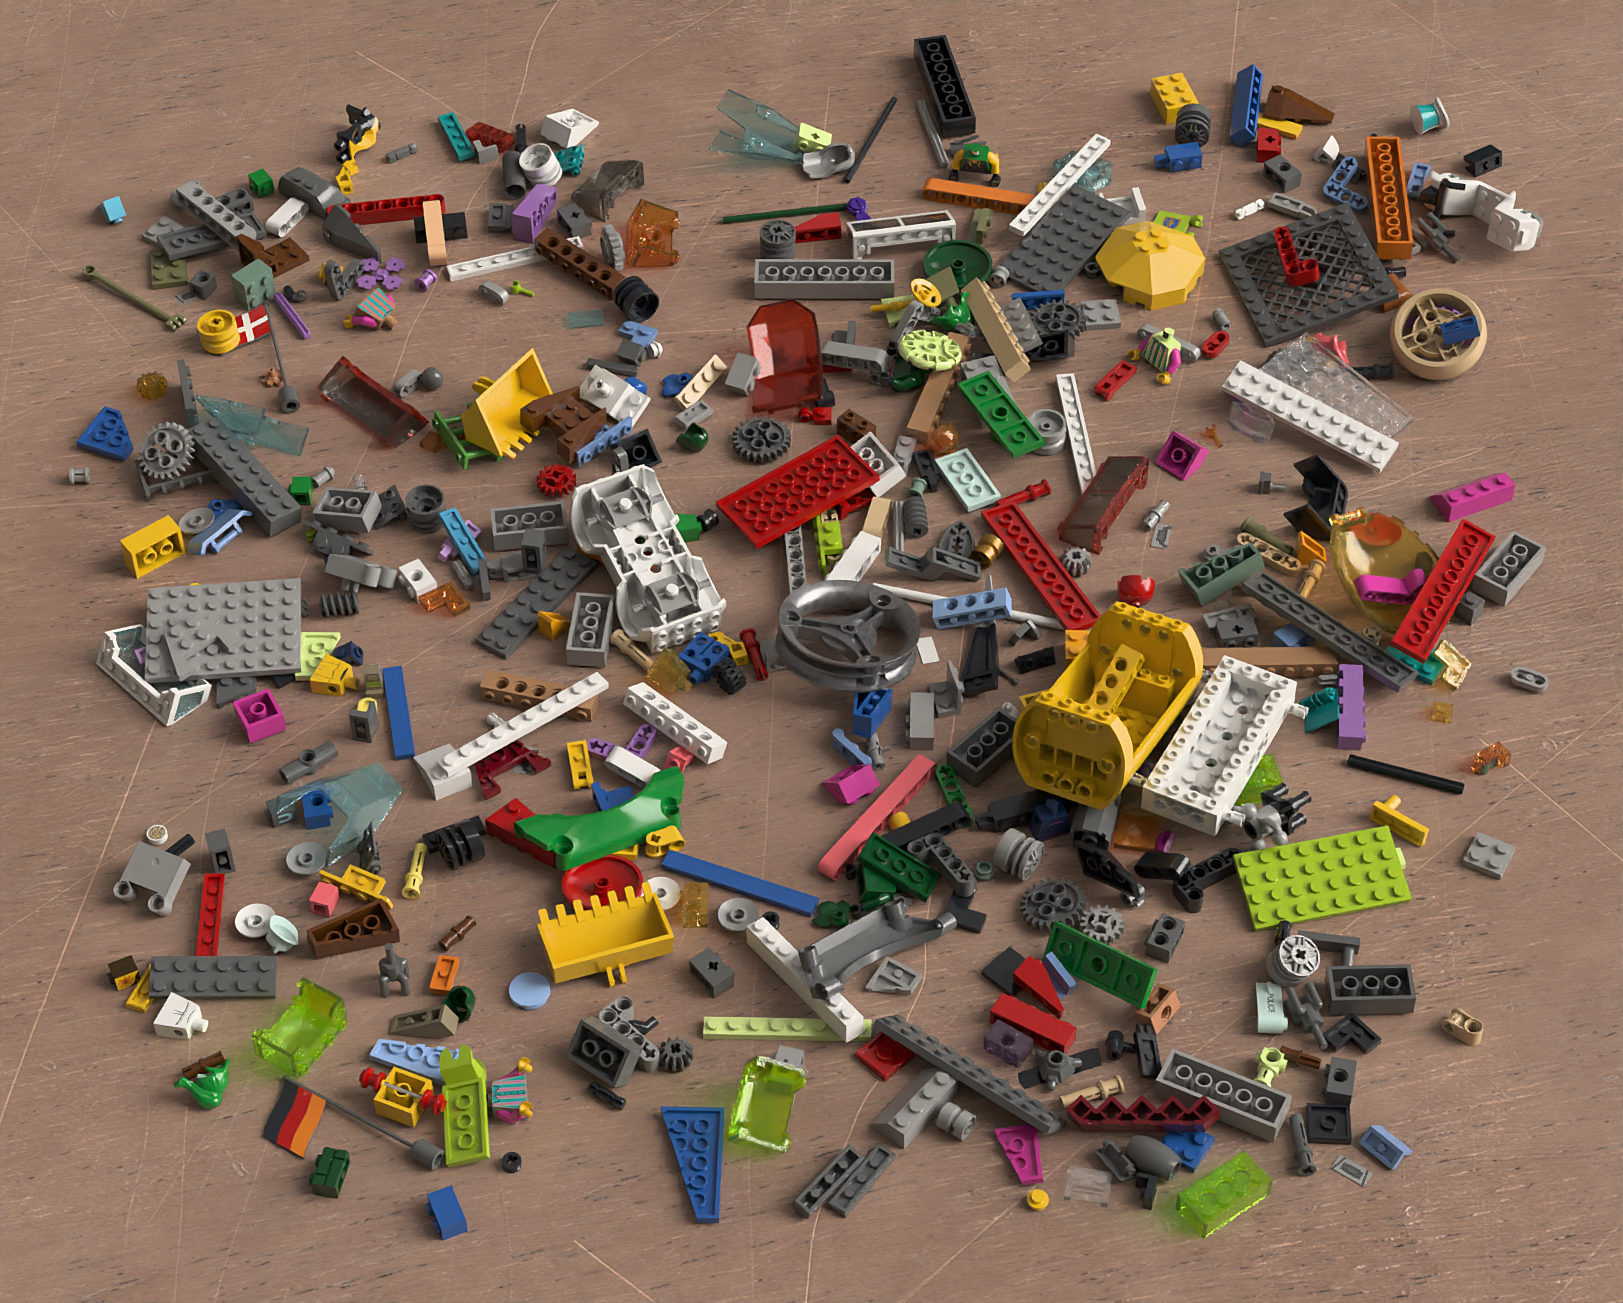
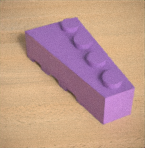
M537 183L512 213L514 240L534 244V238L539 235L558 201L557 187Z
M1339 664L1336 688H1338L1339 719L1336 720L1337 749L1361 750L1362 742H1366V731H1363L1366 717L1363 716L1365 711V701H1363V665Z

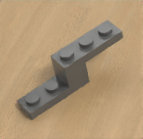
M888 547L885 550V566L932 582L945 571L976 582L981 579L980 562L936 547H932L922 557L892 547Z

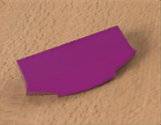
M1169 830L1160 833L1155 841V852L1168 853L1176 834Z

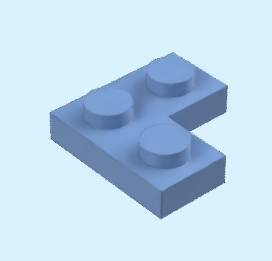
M625 320L618 333L621 337L631 339V342L641 344L647 351L648 344H651L657 337L658 329Z

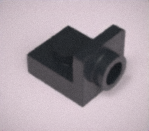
M1137 1172L1135 1187L1142 1189L1140 1199L1144 1200L1143 1208L1152 1210L1157 1192L1158 1177L1150 1173Z

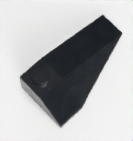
M1069 329L1039 335L1043 344L1024 353L1029 360H1059L1074 356L1075 343Z
M1076 840L1074 842L1084 875L1137 899L1141 897L1136 880L1110 851Z

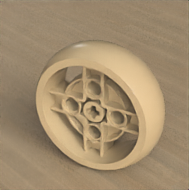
M1432 288L1420 291L1403 302L1392 319L1389 338L1396 359L1406 370L1428 380H1447L1465 373L1479 360L1487 341V326L1479 307L1466 295L1451 289ZM1436 307H1447V308L1454 309V310H1456V311H1458V312H1460V313L1456 315L1455 313H1453V312L1450 311V310L1442 309V308H1436ZM1417 313L1418 318L1412 327L1411 334L1402 337L1405 324ZM1475 316L1480 336L1474 337L1471 346L1460 355L1458 351L1464 340L1445 345L1440 325ZM1428 318H1434L1435 320H1433V321H1428L1427 319H1428ZM1424 339L1425 342L1419 343L1418 340ZM1443 347L1450 348L1447 351L1442 350ZM1421 354L1426 358L1432 360H1441V362L1427 361L1415 355Z

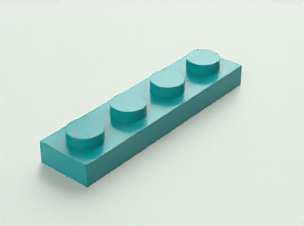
M451 112L438 116V121L458 160L463 161L474 158L475 152L455 113Z

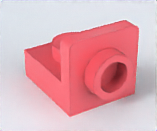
M679 745L669 752L664 768L667 769L676 765L683 774L685 766L694 761L696 756Z

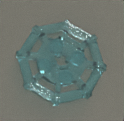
M1072 150L1066 156L1053 162L1054 175L1052 179L1078 152ZM1099 156L1074 184L1095 194L1097 190L1112 183V163Z

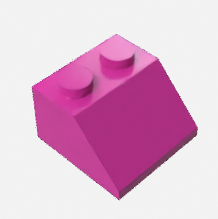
M1172 431L1155 463L1182 480H1186L1201 467L1209 450L1185 435Z
M853 764L822 782L824 788L839 804L848 805L858 802V798L862 795L868 796L874 793V789L880 786L870 764Z

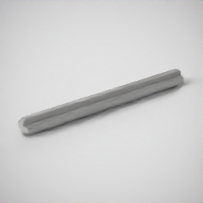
M923 99L921 101L918 100L917 108L941 168H947L949 161L926 101Z

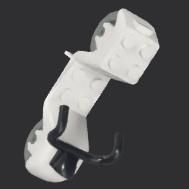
M1431 171L1424 180L1419 201L1424 203L1426 207L1434 210L1433 214L1438 219H1440V214L1473 215L1489 223L1487 233L1489 241L1511 252L1530 250L1535 245L1536 239L1541 235L1543 220L1538 214L1524 209H1513L1516 197L1515 191L1508 195L1481 181L1466 180L1461 176L1451 173L1437 174L1435 171ZM1432 223V228L1436 229L1437 227ZM1446 229L1442 234L1447 237H1455V230Z

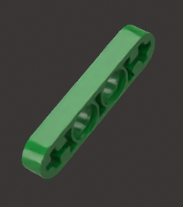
M940 764L935 770V779L947 805L957 800L963 803L964 808L971 817L969 824L963 827L968 828L973 822L971 808L953 768L948 764ZM947 786H954L956 789L948 791L945 788Z

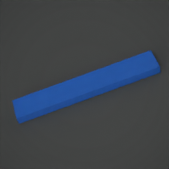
M402 666L383 668L396 760L415 757Z

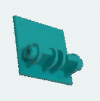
M584 144L575 145L554 153L562 168V172L569 170L573 176H578L581 173L580 168L585 156L583 152Z
M1327 687L1320 692L1311 694L1310 697L1301 699L1298 703L1309 708L1307 716H1305L1306 733L1339 719L1338 688Z

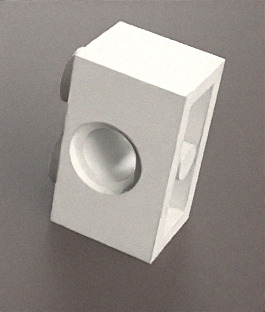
M419 559L399 567L400 576H398V580L402 586L407 588L409 596L411 598L414 597L417 603L438 595L437 582Z

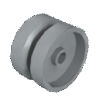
M1040 409L1029 415V422L1045 440V445L1033 450V452L1041 455H1052L1063 449L1066 440V419L1064 416L1051 409Z

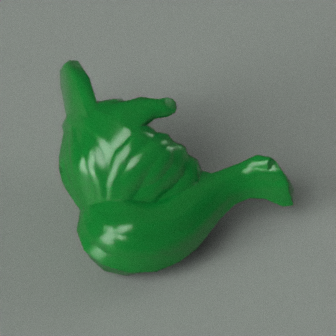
M962 292L959 295V306L953 309V304L950 303L947 312L944 311L943 316L933 317L929 324L943 328L946 331H970L974 326L975 319L966 303L969 292Z
M225 1059L218 1069L206 1067V1070L212 1073L209 1075L197 1074V1077L200 1079L196 1082H192L185 1077L179 1078L174 1083V1088H186L194 1100L204 1108L214 1109L218 1107L222 1102V1094L229 1083L228 1068L230 1059Z

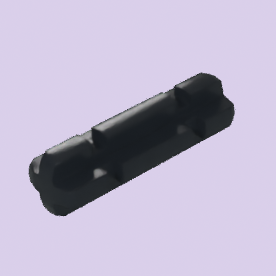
M592 1081L587 1088L588 1092L617 1109L622 1110L626 1104L624 1098L617 1096V1094L602 1087L597 1082Z

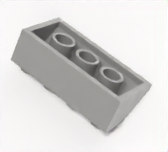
M924 1068L871 1123V1127L905 1149L936 1117L945 1104L958 1094V1079L940 1068Z

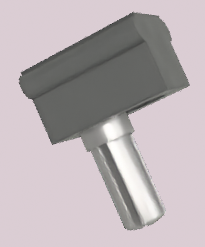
M1260 472L1259 494H1269V490L1272 489L1285 491V484L1271 482V473Z

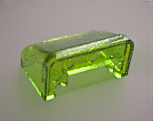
M761 1055L749 1059L742 1072L727 1132V1141L782 1154L786 1153L792 1143L789 1133H786L795 1093L805 1087L807 1077H805L806 1070Z

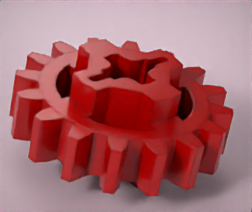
M560 463L558 466L551 464L550 468L544 467L545 471H539V475H537V488H540V493L545 492V496L551 494L552 498H555L556 495H559L561 498L562 494L569 495V491H574L576 473H573L572 468L568 469V465L561 467Z

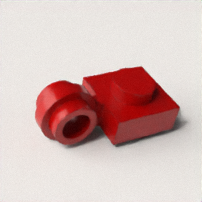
M804 407L798 411L797 417L802 423L814 420V425H832V407H814V413H811L808 408Z

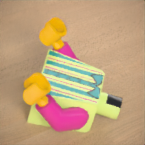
M1165 328L1162 332L1151 334L1137 346L1136 350L1131 349L1127 352L1129 357L1134 353L1132 361L1139 360L1140 353L1142 352V356L1163 372L1157 375L1156 380L1165 385L1170 383V375H1173L1181 364V344L1173 338L1174 330L1171 328Z

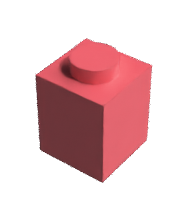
M319 882L309 899L311 913L330 918L340 900L338 887L330 883Z

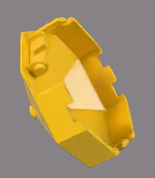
M1151 221L1116 227L1095 257L1109 285L1112 287L1117 285L1124 287V302L1133 305L1137 302L1145 304V309L1150 311L1184 304L1188 293L1192 292L1198 278H1201L1204 274L1205 257L1194 237Z

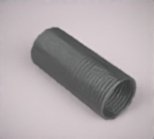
M509 151L502 157L504 194L512 200L521 199L526 194L525 173L519 164L521 153L516 151Z

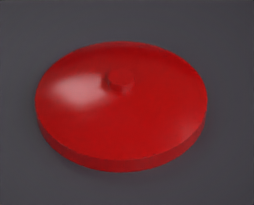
M610 854L567 870L562 878V893L569 906L574 909L573 901L579 899L581 900L583 910L586 911L592 909L590 896L593 895L598 896L601 906L609 905L607 892L612 890L616 892L618 902L627 900L624 888L628 886L633 887L635 898L642 896L641 884L643 883V876L640 869L632 861Z

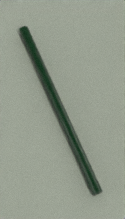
M847 203L723 217V224L847 210Z

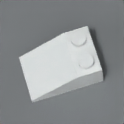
M574 109L546 115L540 134L549 141L559 143V146L563 148H569L577 145L598 126L599 122Z
M450 743L413 757L436 801L473 787L471 772L468 767L449 778L437 767V760L455 751Z

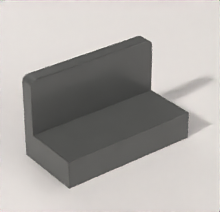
M849 321L848 331L835 330L833 342L855 345L856 321Z
M370 701L366 712L351 709L349 719L353 740L367 743L373 742L379 726L375 701Z

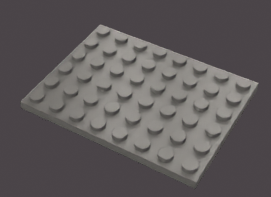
M300 578L148 588L145 681L147 683L179 681L164 631L195 613L241 637L244 645L230 653L219 641L209 645L186 659L194 668L195 673L182 681L301 673Z

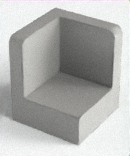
M480 140L473 141L475 157L479 164L499 159L497 145L483 147Z

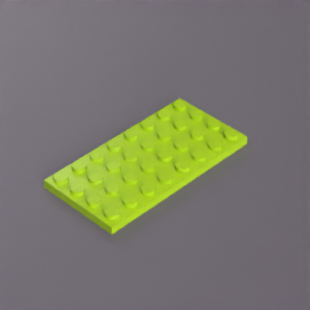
M1388 825L1234 854L1232 857L1254 932L1278 928L1279 922L1282 920H1287L1293 925L1407 903L1412 900Z

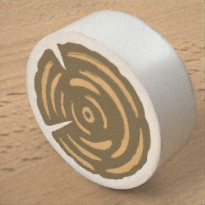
M162 825L150 827L147 831L148 841L153 845L163 844L168 838L166 828Z

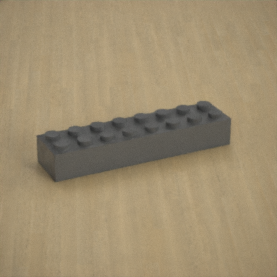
M218 416L187 429L189 431L188 434L193 437L191 441L195 443L191 446L195 450L193 453L215 475L246 511L252 512L251 517L270 537L301 522L302 507Z

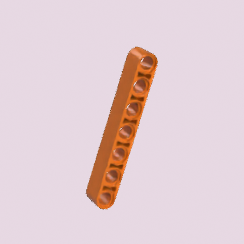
M928 178L925 181L921 193L922 197L928 201L971 208H988L992 211L1019 215L1036 197V195L935 178Z

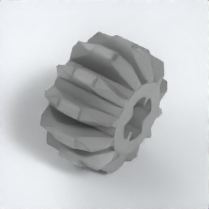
M1070 546L1069 550H1064L1060 557L1061 564L1069 574L1073 575V578L1075 575L1082 577L1083 573L1087 574L1092 565L1090 553L1086 552L1085 548L1079 549L1078 546L1077 548Z

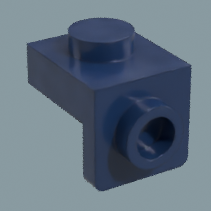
M353 641L333 649V657L346 663L354 661L358 666L363 665V650Z

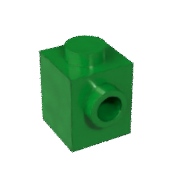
M263 168L248 174L250 190L252 193H256L259 198L275 192L273 179Z
M293 477L292 484L288 486V493L299 505H311L313 494L311 477Z

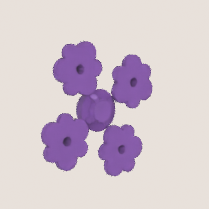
M374 257L362 260L365 263V272H375L373 276L364 275L358 278L357 284L359 288L369 290L378 281L382 282L386 289L392 290L399 288L400 284L403 283V280L396 275L388 276V271L398 272L405 268L402 259L391 258L390 261L385 263L386 270L378 269L379 262Z

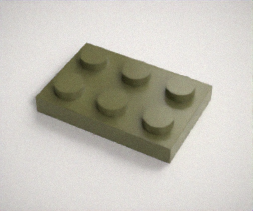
M162 249L150 250L153 290L188 285L186 257L169 261Z

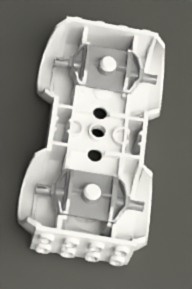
M644 464L634 466L629 470L617 472L612 476L600 478L592 483L583 484L575 488L570 507V520L574 537L581 550L585 553L600 555L617 587V615L622 629L630 639L646 642L651 653L663 651L673 645L682 644L686 640L694 639L699 632L705 634L715 632L721 628L722 612L727 606L724 598L721 600L702 558L692 556L676 528L679 517L678 515L675 516L667 502L653 469ZM643 537L646 541L643 544H637L635 538ZM650 551L653 554L650 556H646L643 554V552ZM653 565L661 567V571L653 573L650 568Z

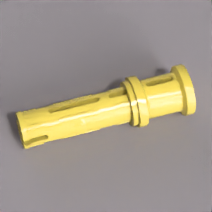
M417 843L414 847L410 871L405 875L406 884L402 888V895L411 900L419 897V886L423 882L421 872L427 851V846L423 843Z

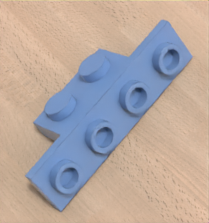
M628 416L612 428L605 424L602 430L595 435L592 442L576 452L577 466L580 467L589 462L593 457L608 448L610 444L628 435L633 430L632 417Z

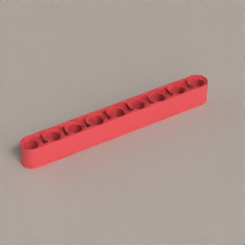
M921 754L916 756L821 859L817 870L834 881L838 880L846 871V866L855 862L872 832L879 835L888 826L889 819L894 814L899 813L932 778L938 766L937 763Z

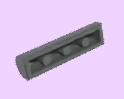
M848 1144L793 1201L792 1206L796 1213L802 1218L808 1219L864 1161L865 1157Z

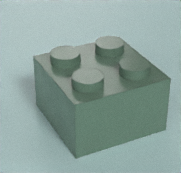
M259 258L231 275L235 300L248 311L276 294L272 268Z

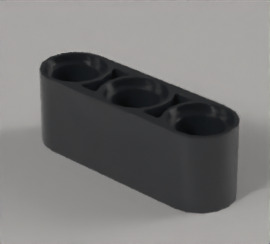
M1147 851L1135 864L1134 871L1142 878L1177 881L1187 871L1191 863L1183 854Z

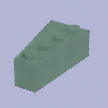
M1250 542L1229 550L1228 554L1223 556L1216 555L1207 562L1193 564L1194 567L1186 570L1184 568L1179 569L1178 573L1182 584L1202 607L1265 568L1261 553Z

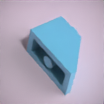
M119 196L103 201L98 205L108 223L112 221L113 224L122 222L126 216Z

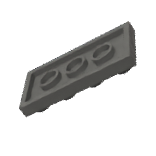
M182 359L177 360L188 427L191 428L198 425L199 420L198 416H194V414H197L196 403H192L195 402L192 380L187 378L191 377L189 366H185V361Z

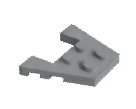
M197 613L164 631L168 649L180 682L195 673L194 668L186 659L209 645L219 641L229 653L244 645L241 637Z

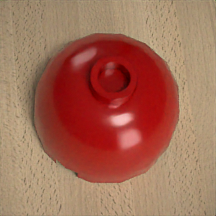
M1127 575L1121 577V581L1119 579L1117 581L1118 596L1127 605L1140 608L1149 603L1154 596L1155 581L1150 577H1147V580L1141 579V575Z

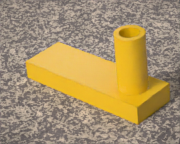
M1391 795L1384 804L1379 801L1373 804L1369 817L1370 820L1381 826L1388 825L1390 831L1419 847L1425 844L1429 829L1395 811L1396 807L1401 803L1398 796Z

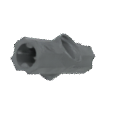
M327 741L313 750L305 749L300 752L299 758L280 768L279 773L284 782L289 784L303 775L315 774L320 765L338 756V751L332 741Z

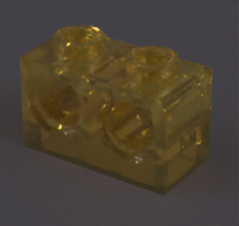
M684 882V889L679 893V902L683 903V907H679V919H683V928H708V883Z

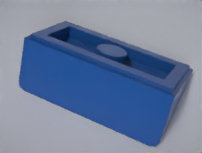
M1475 316L1440 325L1445 345L1480 336Z

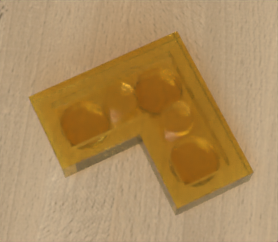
M1444 638L1439 641L1433 655L1446 666L1439 680L1454 692L1459 689L1472 663Z

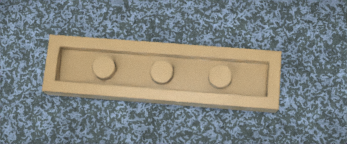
M716 354L713 355L673 400L683 411L694 405L727 366Z

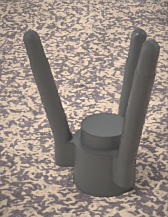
M979 135L955 140L953 143H950L951 156L964 149V142L979 138ZM979 141L973 143H979L980 145L986 144L987 141Z

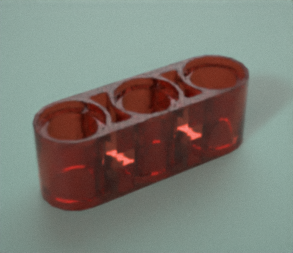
M477 122L466 130V136L469 141L480 140L484 147L497 145L499 153L505 152L515 144L512 134L482 122Z

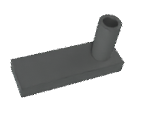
M1298 930L1297 934L1309 938L1318 950L1342 952L1341 966H1353L1354 954H1358L1360 938Z

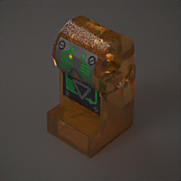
M1498 741L1474 755L1472 771L1476 775L1483 776L1490 769L1498 765L1505 768L1510 764L1511 753Z

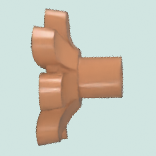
M269 367L267 369L268 372L262 374V384L272 387L275 383L277 387L280 386V381H283L280 369L275 371L273 367Z

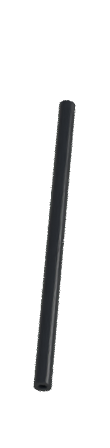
M896 97L890 99L844 178L845 183L849 184L895 106L897 102Z

